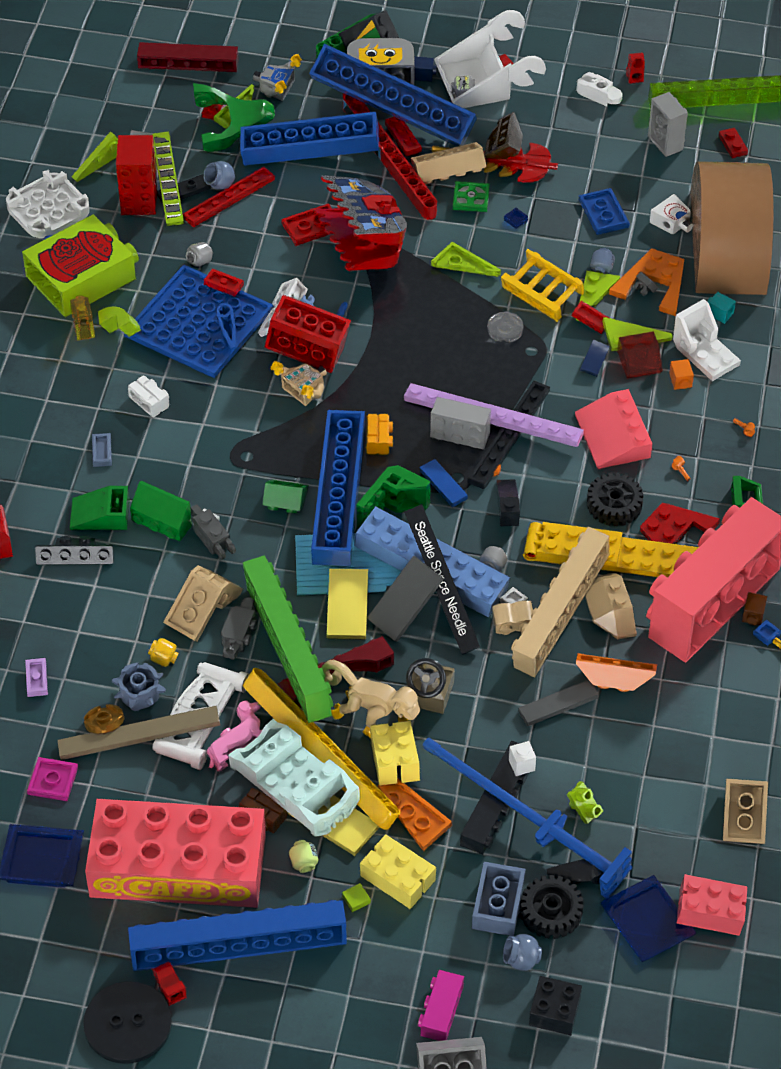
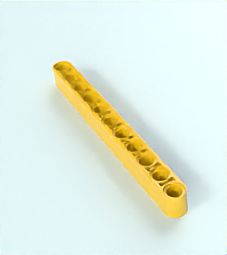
M253 668L243 683L245 690L275 721L289 726L299 734L302 746L321 762L325 763L330 759L343 769L359 787L360 800L357 805L377 826L384 830H389L400 814V810L314 722L308 723L301 708L264 671L259 668ZM345 787L341 788L344 792L347 791Z

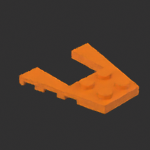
M650 249L609 289V295L626 300L637 280L636 276L642 272L652 281L669 286L659 306V311L676 316L684 259Z

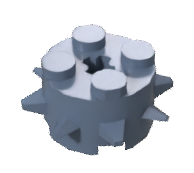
M139 663L127 665L122 669L120 677L112 679V683L119 687V692L114 698H121L122 702L134 711L150 707L158 701L159 694L166 691L159 684V679L164 674L157 673L148 663L139 665Z

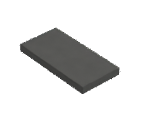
M413 556L367 619L394 641L398 642L444 578L416 556Z

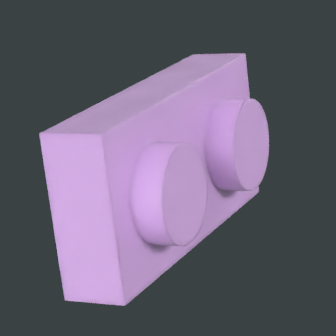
M46 658L25 660L28 697L48 695Z

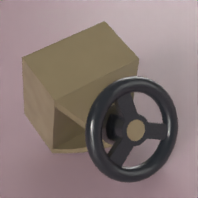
M430 658L418 659L410 665L406 674L407 687L413 689L417 694L420 709L444 714L454 684V668L442 666Z

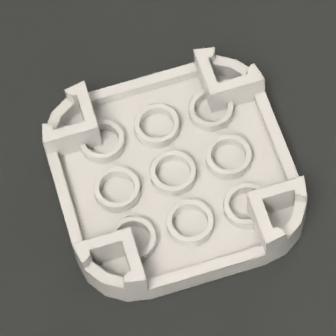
M49 170L43 171L42 178L18 190L12 187L9 189V194L6 197L7 210L10 215L31 236L36 238L54 235L85 219L89 214L87 195H82L67 179V174L63 171L61 173H49Z

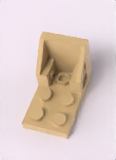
M198 565L190 572L163 623L198 642L216 607L220 609L226 607L240 596L243 588Z

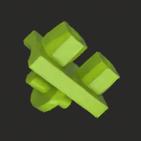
M579 781L577 786L566 794L570 800L569 805L571 809H576L585 824H588L593 818H598L603 812L602 807L595 802L591 789L587 788L584 782Z

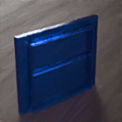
M10 824L0 866V880H6L8 883L61 888L74 886L84 830Z
M655 875L626 888L600 903L641 962L696 935V931L692 926L676 923L678 907Z

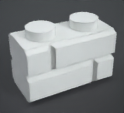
M143 375L128 386L129 397L153 418L169 407V394L166 390L158 388L153 379L149 380Z

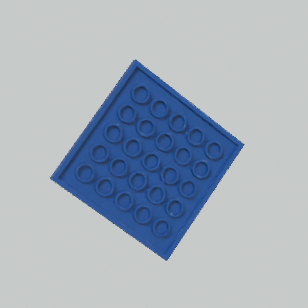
M183 265L135 318L141 331L130 337L124 333V337L215 378L262 324L273 309V304L242 290L234 297L204 285L206 274ZM222 303L230 304L235 314V349H231L227 343L217 316V307Z

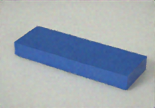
M436 459L420 467V472L423 476L431 481V485L451 507L468 499L465 491Z

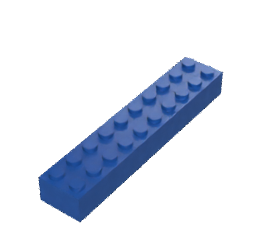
M327 44L323 45L309 73L312 79L457 147L465 144L477 120L475 113Z
M327 410L311 546L312 565L351 566L356 504L358 501L365 434V411Z
M329 900L317 904L307 903L301 906L288 905L277 909L266 908L261 911H243L238 914L225 913L214 917L202 916L198 919H179L174 922H157L151 925L138 924L134 927H128L133 971L153 969L168 961L172 966L347 944L343 900Z

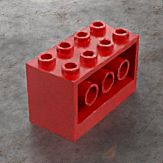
M118 135L116 170L121 215H156L158 184L153 135Z
M283 295L271 318L264 348L316 368L321 365L327 372L332 373L344 349L351 320Z

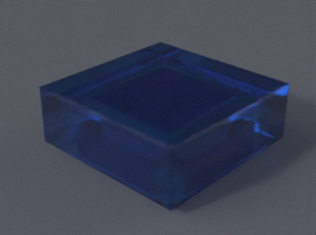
M514 208L504 215V221L517 229L528 221V216L518 208Z

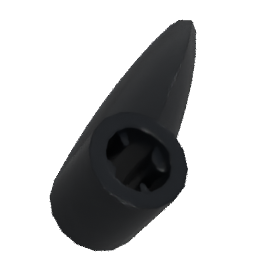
M585 859L561 864L546 870L547 875H554L555 878L561 876L563 880L592 881L593 884H600V877L604 874V872Z

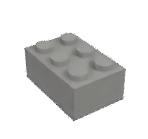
M670 92L652 98L648 137L665 157L683 150L688 117L687 110L681 106L677 98L673 97Z
M437 397L431 411L430 437L484 449L490 434L491 409Z

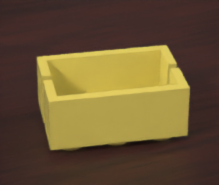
M411 721L392 723V726L388 724L371 725V746L379 786L397 784V766L399 765L401 766V783L420 781L419 759Z
M385 834L374 847V851L371 850L360 862V876L411 909L422 897V892L425 893L435 882L436 867Z

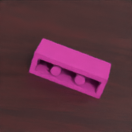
M439 970L437 977L432 978L430 985L432 993L431 996H426L424 1003L426 1011L425 1014L420 1015L418 1021L422 1037L437 1041L447 1040L464 987V976Z

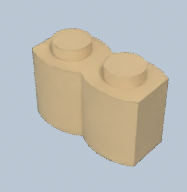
M518 601L512 604L501 603L492 606L496 633L507 635L514 631H521L523 626L531 620L533 612L531 601Z

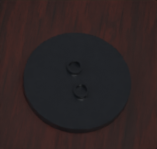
M120 982L108 986L91 1000L84 1015V1031L90 1047L102 1058L122 1064L140 1062L157 1053L167 1041L172 1026L171 1011L165 998L153 987L139 982Z

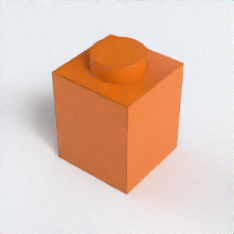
M689 359L671 361L669 374L674 390L692 388L694 374Z

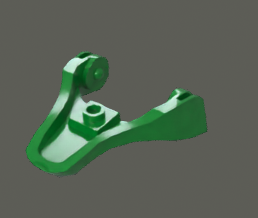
M193 83L196 106L205 108L213 104L227 105L231 118L230 126L221 134L212 132L201 134L204 151L215 152L226 149L241 136V127L267 124L275 117L274 106L267 100H242L234 98L216 88Z

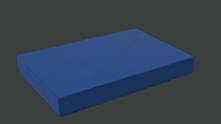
M611 188L579 195L578 200L596 235L629 228L630 223Z

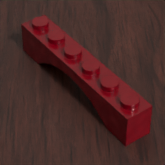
M382 636L372 639L362 646L354 647L342 655H336L330 660H336L345 664L352 672H379L394 665V652ZM325 662L319 663L318 668H321ZM329 669V672H330V674L332 675V673H333L335 670ZM285 678L277 683L301 707L289 679Z

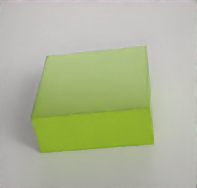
M361 883L342 892V897L352 912L371 903V899Z

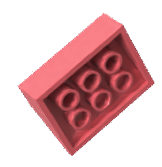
M629 389L609 393L575 412L580 429H584L583 436L597 469L651 458L652 441Z

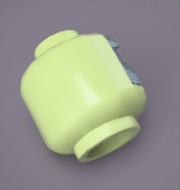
M299 840L289 850L292 867L295 870H298L300 873H306L315 869L319 859L314 844L305 840Z

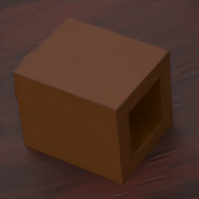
M748 592L742 622L759 626L762 624L767 596Z

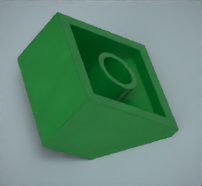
M272 479L265 483L262 505L267 506L269 510L277 511L279 508H283L288 513H297V511L303 509L309 485Z

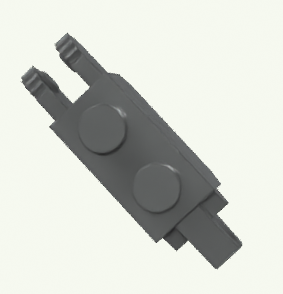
M197 504L192 506L191 515L193 516L194 531L210 553L217 554L221 559L226 557L223 550L225 548L231 554L236 553V548L230 540L229 533L211 510L203 511Z
M250 597L245 598L240 607L235 606L230 609L221 631L224 658L235 660L238 653L244 652L246 645L249 646L251 632L256 629L258 622L255 619L254 599Z

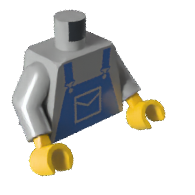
M299 54L293 55L290 59L291 61L285 65H268L264 72H254L253 80L260 82V91L268 98L274 97L281 101L284 100L295 81V67L297 68L301 65L302 59Z

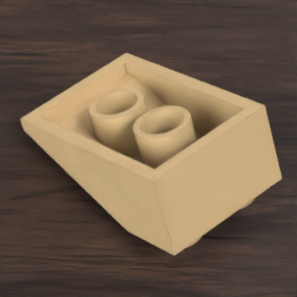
M726 779L723 841L765 844L767 781Z

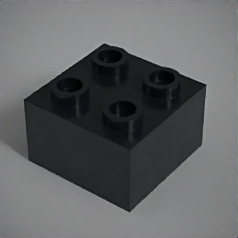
M540 976L530 1011L529 1026L571 1036L581 999L582 985Z

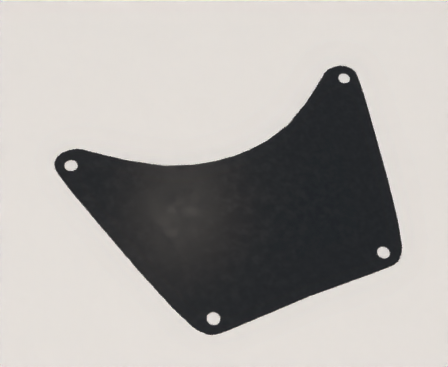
M401 248L398 263L394 267L366 270L372 292L374 319L371 337L366 350L350 376L334 393L313 409L281 425L238 442L230 452V459L235 466L254 471L319 480L327 410L365 411V434L359 485L371 487L387 467L397 465L425 478L420 472V467L434 459L450 476L454 473H460L464 476V480L457 483L463 490L471 485L467 483V478L502 427L490 424V434L484 449L430 437L431 411L433 408L404 401V394L412 383L513 410L547 354V347L538 335L521 322ZM528 347H535L538 353L534 356H529L525 350ZM368 414H388L389 422H393V433H389V436H393V447H389L388 455L378 453L367 454ZM247 451L253 454V459L250 461H243L240 457L243 452ZM430 483V492L439 493Z

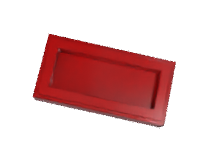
M580 301L571 316L602 334L605 330L602 320L607 316L585 302Z

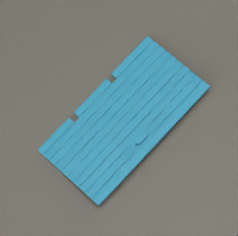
M354 533L351 566L312 565L311 546L313 535H295L297 595L328 594L329 569H368V593L386 592V586H391L402 571L355 547L356 533Z

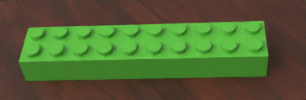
M265 555L243 562L247 591L250 597L254 599V606L308 723L332 716L331 707H333V701L329 695L332 693L328 681H324L325 675L323 669L318 668L316 655L311 654L309 640L305 641V632L302 627L299 628L298 617L296 614H292L291 602L286 601V592L284 588H280L279 577L273 574L272 562H268Z

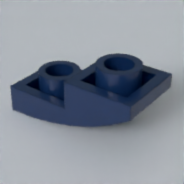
M593 340L580 371L597 377L610 346Z

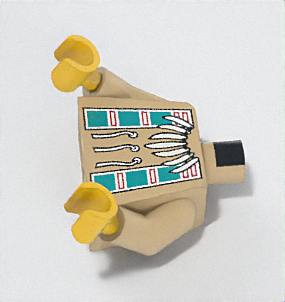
M278 361L273 362L270 369L274 370L275 375H281L282 388L304 406L308 405L313 399L321 398L324 390L323 376L327 374L323 366L320 365L313 369L308 364H302L298 367L287 368Z

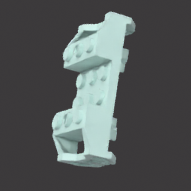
M274 719L267 723L260 735L246 747L235 749L228 755L230 767L234 771L237 770L307 827L315 837L329 834L331 826L335 828L336 822H342L343 819L348 818L360 800L359 787L343 769L330 759L325 763L321 762L302 746L299 734L289 726L279 723ZM345 787L347 791L342 799L331 807L330 798L341 788ZM323 805H325L328 809L330 808V810H328L324 814L318 813V810Z

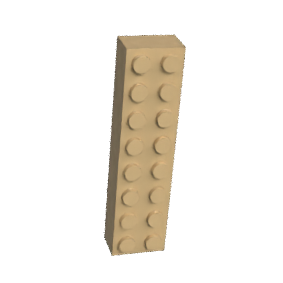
M589 526L585 533L582 532L580 534L577 546L573 547L569 552V559L566 563H562L557 578L554 577L552 579L548 593L542 595L541 604L538 609L535 608L533 610L530 622L525 624L521 630L522 635L512 644L514 668L534 678L536 677L610 555L608 535Z

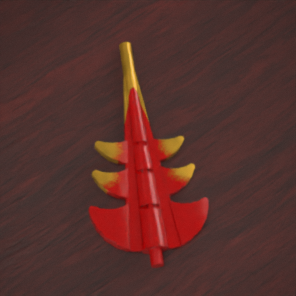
M529 143L530 151L526 154H523L521 149L518 155L510 156L507 159L485 158L487 165L483 172H492L501 165L503 169L499 172V177H507L515 174L519 169L522 170V174L517 178V181L529 183L542 179L549 172V169L558 170V163H551V154L546 147L536 143ZM432 146V152L450 149L447 147Z

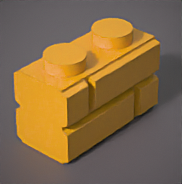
M388 414L367 415V454L378 453L388 455L389 447H393V436H389V433H393V422H389Z

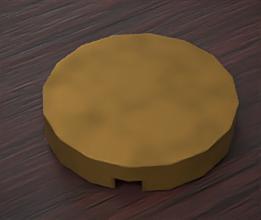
M107 704L105 708L97 706L84 716L86 730L95 734L113 731L124 721L122 709L111 704Z

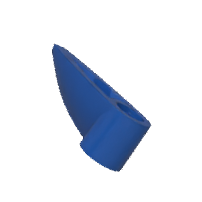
M222 303L217 307V316L227 343L231 349H235V314L230 304Z

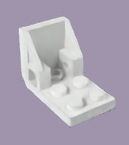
M703 299L676 315L673 341L676 348L710 380L714 381L738 367L741 360L717 339L718 327L709 303Z

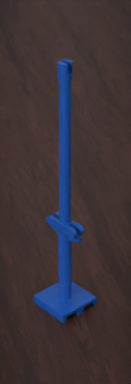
M427 738L422 746L429 753L436 755L539 826L540 829L536 832L535 838L536 842L542 847L556 839L604 872L600 877V893L607 900L631 871L632 866L630 864L632 858L630 855L632 851L624 847L613 862H610L563 830L567 815L563 814L561 816L560 810H555L548 819L544 818L446 751L431 738Z

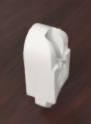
M588 72L577 81L576 91L586 98L607 106V103L619 104L622 101L621 90L614 87L612 81L598 74Z

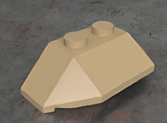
M617 573L597 576L584 596L593 623L612 634L616 639L636 636L633 606L622 576Z

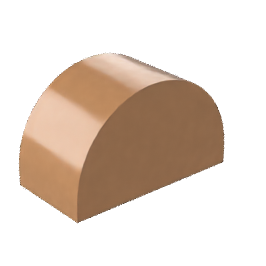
M697 161L693 170L690 191L696 293L716 294L719 292L721 294L767 295L773 245V183L770 165L768 163Z

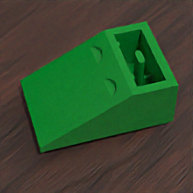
M106 486L74 497L72 499L70 530H127L130 502L128 486Z

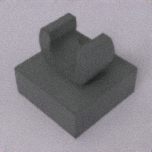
M642 272L636 276L639 282L634 285V288L638 291L643 287V290L640 292L643 296L649 290L654 293L658 289L657 285Z

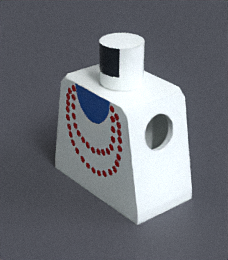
M675 194L651 209L650 223L670 234H674L680 229L688 233L693 227V224L690 222V209Z

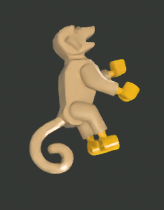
M328 660L321 667L325 675V682L328 681L330 685L336 686L343 676L350 685L349 690L345 691L348 702L341 705L339 703L335 704L334 710H331L332 717L340 719L344 714L358 711L360 706L368 709L366 727L363 733L371 738L370 726L376 725L377 719L387 716L392 710L398 715V722L413 720L420 712L417 701L418 696L410 687L404 686L396 691L388 684L371 681L362 677L357 679L345 664L336 660ZM329 669L335 670L332 673V675L330 674Z

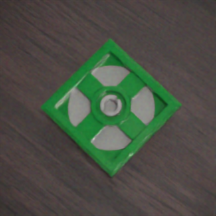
M455 181L453 210L487 212L490 183Z

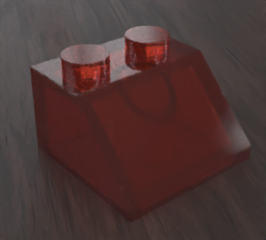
M654 331L619 337L617 353L627 378L656 374L663 371L659 344Z

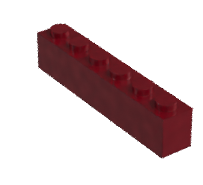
M139 42L137 52L138 68L237 72L239 60L238 46Z

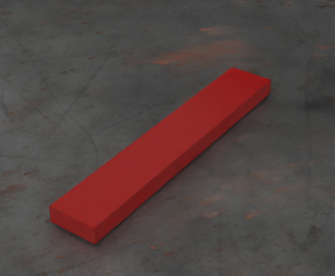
M262 167L229 188L224 189L183 213V219L192 227H196L274 181L275 176L265 167Z

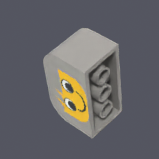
M363 38L354 40L348 45V55L414 85V47L409 41L402 38Z

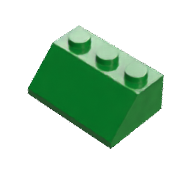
M139 482L130 507L131 520L150 528L152 531L160 532L170 539L181 541L192 527L190 502L146 482Z

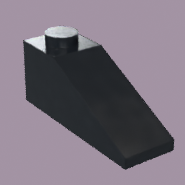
M497 480L500 527L519 526L520 506L516 480Z

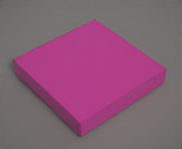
M38 757L27 789L28 795L68 801L78 770V764Z

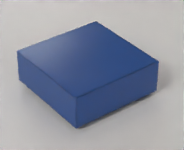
M765 620L753 631V635L768 646L775 638L781 635V630L768 620Z

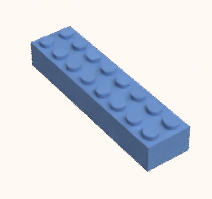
M375 506L356 532L354 546L400 571L405 568L413 556H416L425 563L410 525ZM437 539L462 603L489 617L492 613V606L497 605L500 598L506 593L510 577Z

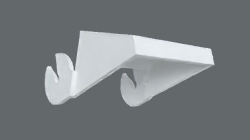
M507 10L489 20L488 25L434 59L453 104L467 108L509 100L511 82L518 86L534 84L531 77L526 73L527 70L545 74V63L537 56H527L513 65L510 63L503 67L494 47V38L500 41L513 38L508 28L505 27L506 24L517 28H524L525 21L520 12ZM469 75L472 79H475V86L460 96L456 97L455 92L452 93L451 83L454 82L456 76Z

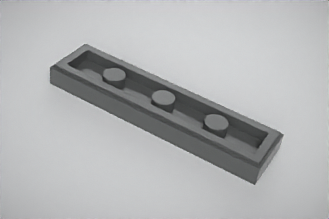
M587 680L518 708V712L528 727L598 699L599 693L593 684Z

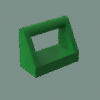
M733 476L731 484L732 506L736 505L740 508L744 504L742 501V491H754L755 499L763 504L761 484L742 476Z

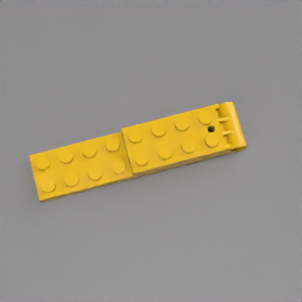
M533 522L529 525L523 558L527 561L555 564L566 563L569 559L570 550L577 546L580 534L582 532L585 533L587 528L543 522L542 524ZM595 529L609 536L610 555L601 570L658 577L663 574L669 577L674 572V565L682 553L688 551L693 554L699 548L622 537V532Z

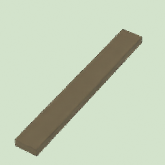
M217 705L119 726L117 729L107 733H87L57 740L59 756L61 760L220 726Z

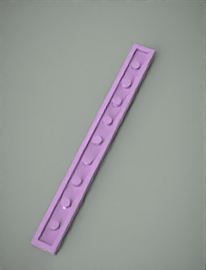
M412 383L404 394V401L433 408L437 397L490 408V424L578 447L584 435V429Z

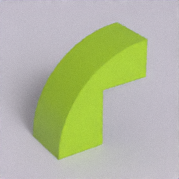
M112 306L98 311L99 324L109 333L120 329L130 337L141 331L138 322L120 307Z

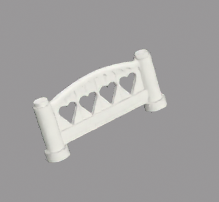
M206 662L200 663L197 667V674L199 676L179 697L170 715L197 710L191 708V706L195 704L197 698H202L209 707L217 705L220 717L234 690L242 693L246 691L243 683L249 676V673L242 671L237 673ZM205 683H211L217 690V692L200 693L204 689ZM213 727L188 732L191 738L175 740L174 736L156 739L152 749L158 754L191 764L192 768L201 770L207 759V751L203 750L202 747Z

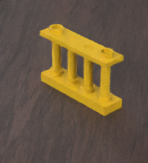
M527 249V262L514 276H510L505 272L501 276L502 287L558 322L562 317L560 306L572 293L576 291L580 295L584 294L583 282L545 260L539 253ZM533 265L540 269V272L528 284H523L519 281ZM546 274L555 278L542 293H537L533 290ZM560 283L568 286L556 301L552 302L547 299Z

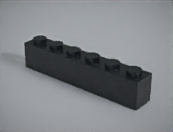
M511 740L490 781L517 798L518 788L520 784L524 785L527 773L519 776L514 774L509 762V748L520 743ZM484 790L461 833L460 846L483 855L486 848L490 849L494 840L493 835L495 832H499L502 826L501 820L503 816L506 817L511 807L487 790Z

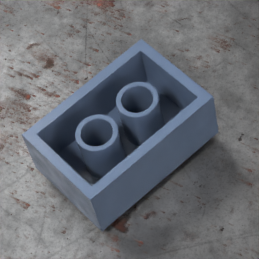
M489 862L483 863L472 916V929L514 936L526 869Z

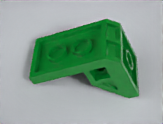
M399 465L387 467L356 504L357 529L361 527L375 506L381 510L386 507L396 513H402L422 504L424 510H426L430 506L431 481Z

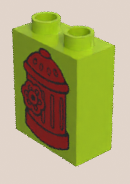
M94 214L22 251L26 277L64 317L71 315V311L74 313L85 307L83 296L86 299L87 306L135 280L134 264L139 261L135 248L130 243L124 245L119 240L113 225L110 223L104 225Z

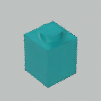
M719 292L708 299L707 302L714 319L725 324L734 314L736 301Z

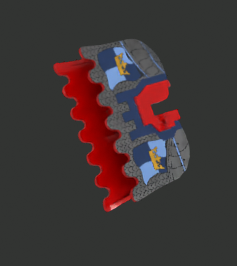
M322 175L321 180L323 182L331 183L327 185V190L336 192L332 194V198L341 202H338V208H314L313 212L318 216H323L319 218V222L328 225L324 228V231L333 234L329 240L333 243H338L335 245V250L343 252L340 255V259L350 262L346 263V270L388 269L394 267L398 263L407 228V223L397 207L395 198L386 189L363 179Z

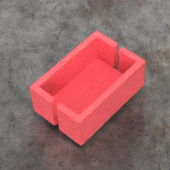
M685 874L679 891L676 923L739 936L745 922L747 886Z

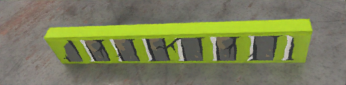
M169 131L154 133L152 135L166 225L184 224Z

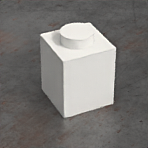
M529 741L510 746L509 762L515 776L535 771L536 756Z

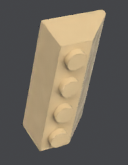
M477 142L411 158L413 168L424 184H430L435 179L440 181L447 180L452 175L457 177L463 176L468 171L473 173L480 172L482 168L486 167L483 147Z

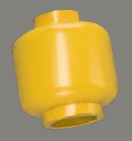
M159 638L157 641L154 640L148 652L150 660L163 667L169 666L170 662L174 664L179 653L175 652L176 644L163 638Z

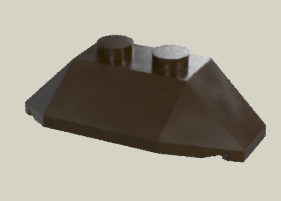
M512 112L498 120V125L488 137L484 153L486 159H507L510 156L514 157L519 154L523 134L517 117Z

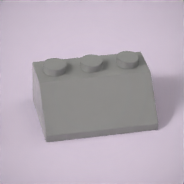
M482 1037L416 1043L418 1069H487L485 1044Z

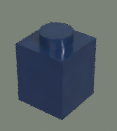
M414 56V80L432 82L433 75L437 73V65H434V58Z

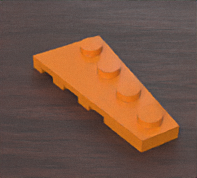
M397 778V784L378 785V788L400 810L399 820L423 852L452 826L450 819L405 783H401L400 779Z

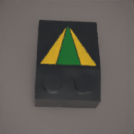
M387 10L376 13L339 33L346 50L348 45L357 39L399 38Z

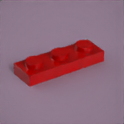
M395 117L385 119L386 127L406 157L422 152L421 145L404 121Z

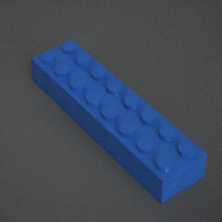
M376 112L241 127L240 152L244 166L379 151V126Z

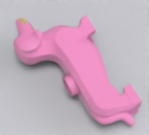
M245 700L239 703L236 711L241 723L233 729L226 728L220 734L221 737L215 740L207 749V754L211 759L210 768H213L215 765L218 772L228 767V764L225 762L229 759L227 755L235 749L246 747L262 732L260 730V720L254 714L261 708L258 702L250 703Z

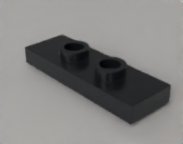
M204 174L177 183L180 200L211 189V186L204 181ZM160 189L157 191V196L163 203Z

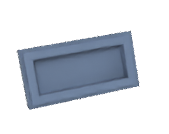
M111 433L92 434L93 467L112 466Z

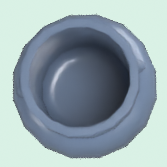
M224 161L209 163L204 170V181L217 190L229 188L235 180L233 167Z
M527 934L508 936L503 949L505 964H510L516 970L526 971L532 969L535 964L540 962L542 949L534 937Z

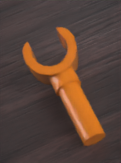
M736 418L733 419V423L744 428L743 433L747 437L754 435V423L749 422L746 424Z
M677 456L673 459L672 468L679 470L684 478L689 481L691 478L682 467L685 461L681 456Z

